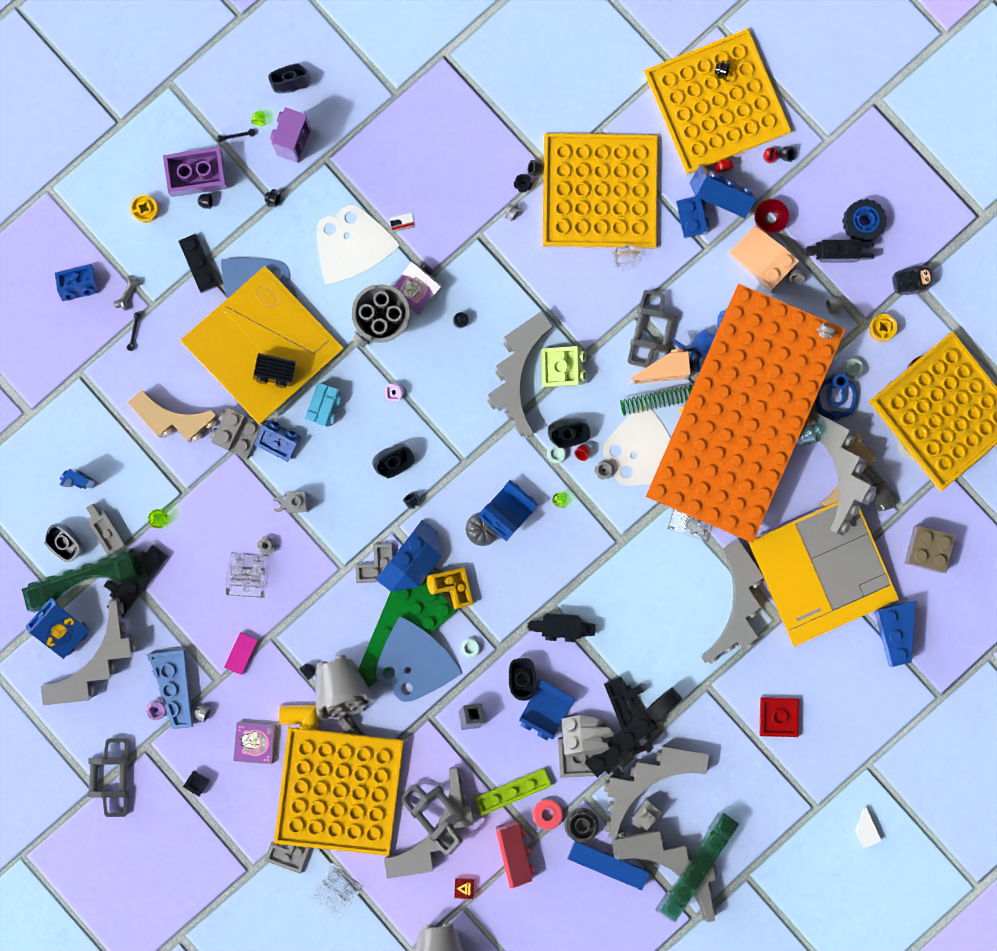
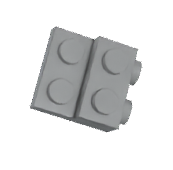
M227 408L226 411L222 410L218 418L221 422L218 428L214 427L210 434L211 442L248 459L263 424L259 425L256 421L230 408Z

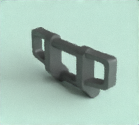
M650 290L643 291L640 307H638L637 311L639 315L634 336L630 341L631 346L628 356V363L630 365L647 368L651 364L655 351L666 354L670 353L671 348L669 345L674 323L677 322L678 316L664 312L665 295L663 293ZM648 295L661 297L659 311L644 308ZM646 316L667 321L662 345L640 340ZM635 347L650 349L645 363L633 361Z
M108 738L105 741L103 758H88V764H90V784L87 797L102 798L104 815L106 817H125L127 815V797H129V791H127L128 764H130L128 740L126 738ZM111 742L124 743V758H107L108 747ZM98 764H120L119 791H97ZM106 798H123V811L121 813H109L107 811Z
M418 784L411 785L401 797V801L412 817L416 818L429 833L433 843L445 855L453 854L463 842V839L453 825L460 821L464 814L461 810H457L444 794V790L440 785L428 793ZM414 790L422 798L415 807L409 800V796ZM438 798L451 813V816L446 818L435 830L422 813L433 800ZM447 831L454 838V843L449 849L440 840Z

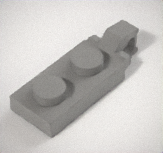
M95 504L86 507L91 516L87 518L88 524L107 555L110 556L125 547L126 545L107 514L103 510L98 511Z

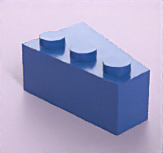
M699 164L689 183L696 197L742 218H746L756 201L752 189L747 186L742 187L735 181L723 177L702 164Z
M915 601L875 610L874 613L888 666L895 667L911 663Z

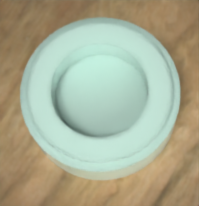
M851 358L844 364L845 374L852 378L858 377L864 370L862 361L857 358Z
M556 445L550 446L547 450L548 460L553 464H559L564 461L566 457L565 449L558 448Z
M466 639L461 644V652L465 657H475L480 651V645L475 639Z

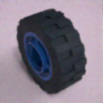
M860 199L851 204L844 212V218L842 219L843 229H845L847 236L849 235L852 240H861V242H871L883 233L884 227L887 224L885 210L876 201L869 199ZM861 217L868 219V225H864L861 222Z

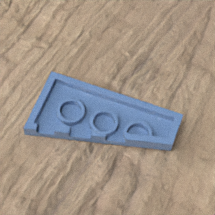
M186 650L146 654L151 662L154 677L157 679L159 692L163 696L165 709L172 728L194 727Z

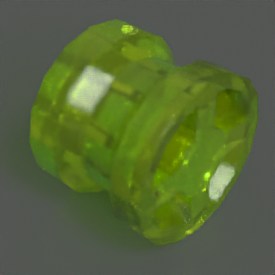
M156 509L148 515V522L153 528L163 529L169 523V516L165 511Z

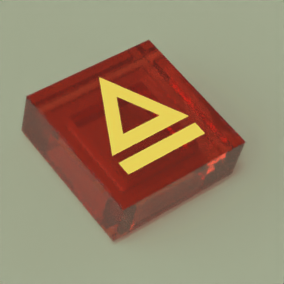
M455 878L454 898L473 899L474 879Z

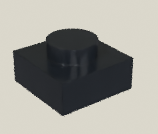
M193 770L183 787L200 797L210 780Z

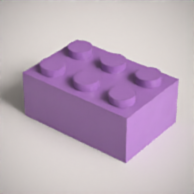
M285 107L283 112H279L277 117L278 126L276 130H272L270 140L277 156L298 163L312 128L306 114Z
M220 147L163 155L167 189L171 197L228 189L223 152Z

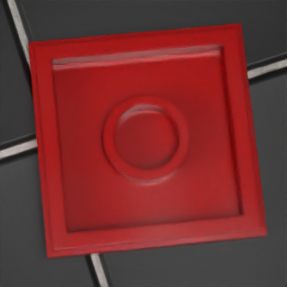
M760 697L759 736L799 737V698Z

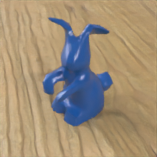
M721 311L717 317L718 328L724 317L725 311ZM707 329L700 330L692 343L687 346L681 344L675 338L672 339L679 349H683L684 352L692 351L689 357V366L696 373H699L701 370L699 359L707 355L716 333L710 332Z

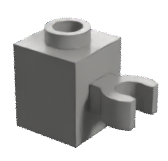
M306 492L285 493L286 500L280 497L273 498V501L281 502V507L275 508V512H281L285 508H287V513L289 514L308 512Z
M645 799L631 815L634 819L632 823L640 830L642 828L648 830L662 812Z

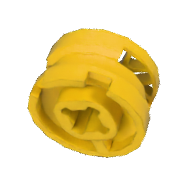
M148 195L137 196L132 201L130 207L132 215L143 223H150L156 220L160 212L157 201Z
M888 314L876 316L869 326L871 337L878 342L891 340L897 332V322Z

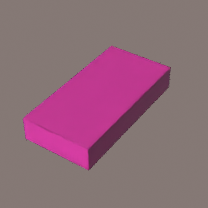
M240 632L224 668L242 675L258 640Z

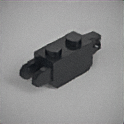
M822 240L821 242H816V246H807L806 256H816V260H820L822 263H854L859 260L875 259V255L872 253L861 254V248L874 247V242Z
M546 613L542 621L530 620L527 623L528 630L542 632L541 636H544L547 641H557V637L565 638L564 642H576V639L581 637L595 636L596 624L583 622L578 615Z

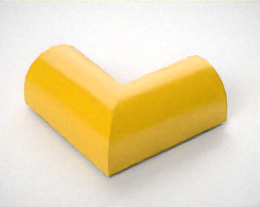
M465 567L427 577V587L431 594L450 591L454 609L474 605Z
M280 705V725H299V728L319 730L316 705Z

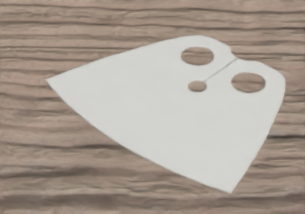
M347 205L340 209L336 216H327L317 224L318 253L325 285L346 280L372 268L400 246L383 226L355 205ZM348 212H353L357 216V220L352 224L345 221V215ZM327 223L335 225L336 231L334 234L328 235L324 232V226ZM345 232L350 233L348 239L343 236Z
M645 402L643 403L644 412L640 405V413H638V409L635 410V414L632 412L610 435L602 448L606 461L610 462L614 467L613 474L617 482L622 485L651 484L671 439L665 427L649 406L647 411ZM611 446H620L622 449L621 455L613 457L610 454ZM632 452L637 453V457L634 459L630 457ZM624 466L631 467L633 471L631 477H622L620 471Z

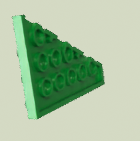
M427 577L418 588L390 592L358 669L369 688L378 681L376 678L377 664L386 641L399 617L410 621L430 635L457 612L441 593L431 594L429 592ZM386 667V668L383 670V676H384L390 669H392V667Z

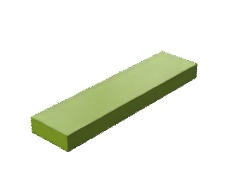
M542 768L474 797V801L480 815L483 816L549 788L552 784L545 768Z

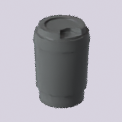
M887 482L874 484L873 486L877 488L874 497L876 510L880 512L893 509L894 503Z

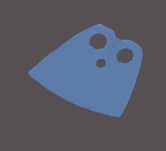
M254 258L221 259L222 278L227 298L264 266L270 271L274 268H279L283 274L279 281L296 299L297 294L295 288L289 284L290 273L288 267L280 261Z
M399 617L393 627L376 668V678L385 686L392 687L394 695L402 702L421 698L462 674L451 656L432 636L402 617ZM386 667L394 668L395 675L393 678L387 679L383 676V670ZM406 667H409L411 669V672L409 674H406L404 672V669ZM404 683H410L413 687L412 692L408 695H404L400 690Z

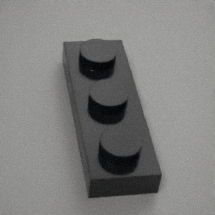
M196 233L178 240L200 293L202 294L218 287Z

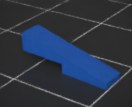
M576 841L573 842L567 857L570 861L639 890H643L649 875L646 869L623 860L615 859L607 853Z

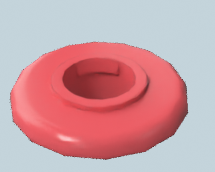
M541 800L533 808V821L541 829H554L562 821V808L554 800ZM545 809L553 811V818L551 820H545L542 817V812Z

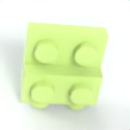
M581 347L541 349L542 387L583 386V381L587 379L586 371L583 370V362H586V353L582 351Z

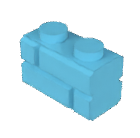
M317 383L305 419L325 427L333 424L336 413H333L334 408L340 405L342 395H339L340 390Z

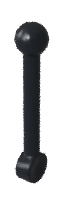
M249 129L248 132L227 136L218 135L216 140L222 142L226 139L247 135L253 137L256 132L254 129Z
M136 312L133 315L135 319L130 344L127 345L128 351H133L135 349L133 343L138 324V319L141 318V314L139 312Z

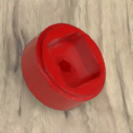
M722 159L715 165L717 173L735 167L733 160L729 161L727 159Z

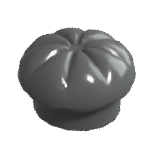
M477 512L466 523V535L475 545H490L499 535L478 517L480 512Z
M577 808L567 815L564 824L565 831L573 841L578 843L589 842L599 831V820L590 809Z

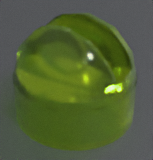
M260 110L255 111L251 117V123L256 126L266 125L267 118L265 113Z
M555 493L552 498L553 505L565 508L567 501L566 493Z

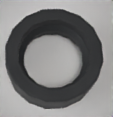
M671 687L657 698L645 712L654 722H657L669 713L682 700V697Z

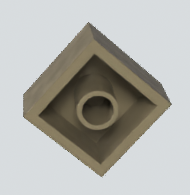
M914 526L904 564L941 574L946 573L955 535L921 526Z

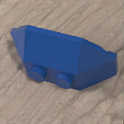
M421 520L377 577L376 581L390 592L418 588L442 557L437 531Z

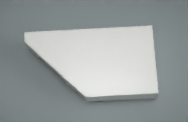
M865 807L855 829L863 849L881 842L871 816Z

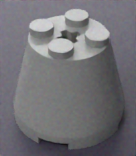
M374 284L366 287L356 296L351 315L353 324L361 336L372 342L384 343L396 339L404 332L409 322L410 310L405 296L393 286ZM380 314H381L382 316L387 315V317H386L387 322H385V320H383V319H379L378 316H379Z
M340 655L334 661H323L316 665V711L320 720L326 721L328 717H338V720L342 719V716L344 718L364 712L365 706L368 704L374 705L373 694L352 659H347L346 655Z
M443 924L442 927L434 928V925H422V930L418 933L415 951H464L459 932L454 928L453 924Z

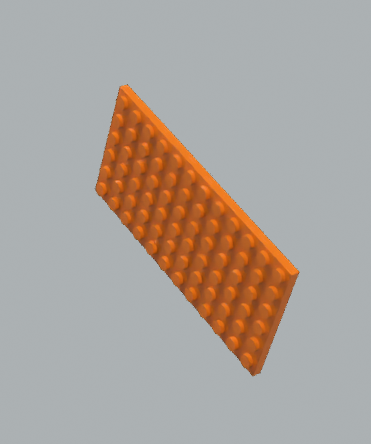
M738 283L645 497L753 543L846 329ZM822 323L831 326L836 330L834 333L835 337H830L827 340L819 336L820 331L817 330V327L819 328Z

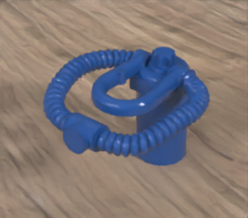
M834 373L830 378L823 381L815 399L816 408H818L817 410H819L818 412L823 416H829L832 420H840L841 417H848L854 413L858 400V391L855 384L848 380L845 374ZM828 384L827 402L832 407H840L844 404L846 400L845 387L848 385L853 394L850 409L845 412H829L824 410L820 402V390H822L824 385ZM832 388L841 389L842 399L839 403L831 401Z

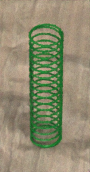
M691 384L689 385V388L685 385L684 388L681 386L680 390L678 387L676 388V391L673 388L671 391L669 390L673 405H675L673 400V391L676 396L677 404L679 405L677 397L678 389L681 397V402L683 404L681 388L684 391L685 400L687 402L686 387L690 395L691 388H693ZM663 390V395L661 391H659L658 394L654 392V396L652 393H650L649 396L648 394H646L645 397L641 395V399L639 396H637L636 399L633 396L632 400L628 398V402L625 398L623 402L622 400H620L623 416H626L625 401L629 410V415H631L629 400L632 404L633 412L635 414L633 399L636 402L638 413H640L638 407V398L641 403L642 411L644 412L642 396L644 398L647 411V397L650 402L651 410H653L651 403V395L655 403V408L657 409L655 393L657 395L660 408V394L663 399L664 407H666L664 400V392L666 394L668 405L670 407L668 390L667 393L665 390Z

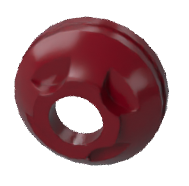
M767 199L757 206L754 220L761 231L775 234L782 231L788 224L789 211L783 202L776 199ZM768 213H772L776 217V221L772 224L765 221V215Z

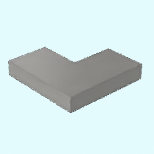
M393 543L373 544L374 563L355 564L356 584L377 582V577L393 558Z
M271 842L264 861L301 874L310 847L290 845V848Z

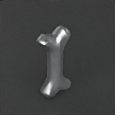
M126 276L127 287L121 298L114 301V307H122L124 310H129L127 301L134 288L141 285V281L139 278L133 279L131 276Z

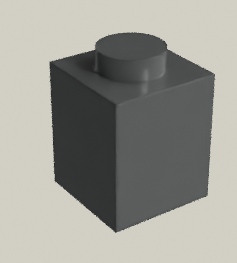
M482 703L463 705L458 711L461 730L481 728L485 723Z

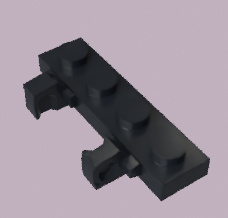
M151 545L147 552L142 550L140 554L134 549H130L126 555L136 562L133 565L135 568L124 583L116 585L111 580H107L104 584V587L111 591L109 596L112 599L119 598L120 603H123L124 614H121L122 618H124L168 558L167 554L154 545Z
M621 676L604 683L620 726L623 729L637 717L632 702H635L633 697L644 693L641 685L632 689L630 684L625 686ZM653 722V724L656 727L652 729L650 732L658 729L656 722ZM634 745L630 749L632 756L646 751L641 745L638 747Z
M641 712L607 742L610 747L609 750L601 754L592 755L585 764L597 778L605 771L608 774L613 772L618 779L621 778L625 773L617 765L620 762L619 758L634 745L636 747L641 745L649 753L654 747L648 741L651 738L648 733L656 726L644 712Z

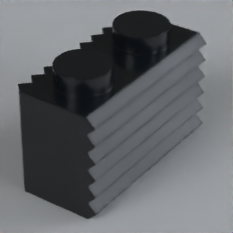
M258 353L253 379H256V382L260 384H267L269 382L275 383V386L279 388L290 387L296 361Z

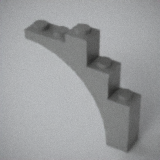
M542 311L504 336L505 342L503 345L509 353L512 351L513 354L496 365L497 371L495 373L500 381L505 380V383L488 394L489 400H487L493 410L497 409L499 412L506 408L505 415L510 421H515L517 424L515 429L521 437L525 436L526 439L533 435V431L526 421L521 406L520 379L524 364L531 350L544 335L552 330V325Z
M811 410L807 421L808 419H813L817 424H804V429L812 433L825 446L836 467L839 481V504L830 530L843 536L850 529V522L853 516L859 512L860 503L868 505L874 499L877 488L857 478L864 471L866 460L848 451V448L855 441L854 436L856 433Z
M739 539L734 540L720 550L728 564L732 577V609L720 637L711 648L700 656L703 663L709 662L712 664L719 659L718 655L723 651L728 653L733 650L735 643L740 648L745 647L748 649L756 643L754 640L758 638L745 618L751 619L759 613L757 610L761 606L748 588L754 589L762 583L760 580L764 576Z
M119 598L108 601L109 618L106 633L101 646L93 658L74 674L40 686L43 706L89 701L92 695L95 694V687L91 681L110 679L113 673H115V663L111 659L128 658L134 655V652H136V642L132 640V635L124 636L126 624L122 622L121 614H124L123 603H120Z
M661 746V750H657L656 761H659V765L636 761L630 770V776L633 777V780L618 779L617 777L610 776L609 781L606 780L604 792H607V797L614 798V801H610L608 812L611 813V819L606 821L605 832H608V836L617 838L620 823L627 809L651 785L674 775L687 773L706 774L709 754Z
M457 767L450 768L448 799L457 810H461L464 814L462 819L453 826L454 828L473 826V821L477 820L476 811L471 809V804L463 806V802H466L465 791L460 789V783H463L462 771L458 772ZM446 807L437 825L434 827L435 830L446 818L451 816ZM449 831L440 839L448 849L454 843V838ZM429 834L414 847L402 853L384 858L387 879L433 872V867L437 866L435 854L431 855V852L441 850L433 843Z
M658 830L611 839L615 859H645L660 863L672 870L692 891L699 905L703 921H715L714 916L717 915V912L711 900L713 890L711 884H708V882L716 881L717 869L712 861L702 860L689 863V860H691L689 849L684 845L663 848L665 839Z

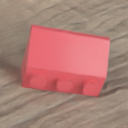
M519 822L496 827L509 888L513 889L531 882L535 872L533 864H528L527 857L530 856L528 845L523 843L522 838L526 837L524 827L519 826Z

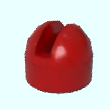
M767 148L763 153L764 161L769 164L775 163L779 157V153L775 148ZM773 151L772 159H768L770 152Z
M582 444L576 448L574 454L577 459L586 461L591 455V448L588 445Z

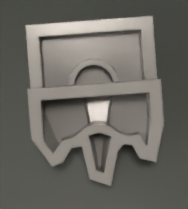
M586 715L563 718L564 755L567 758L582 754L592 756L609 750V744L604 741L615 734L609 727H603L607 720Z

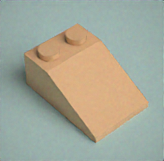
M756 226L729 252L769 292L799 262L786 248Z
M683 349L671 350V353L634 375L630 380V385L687 379L690 376L688 352H683Z

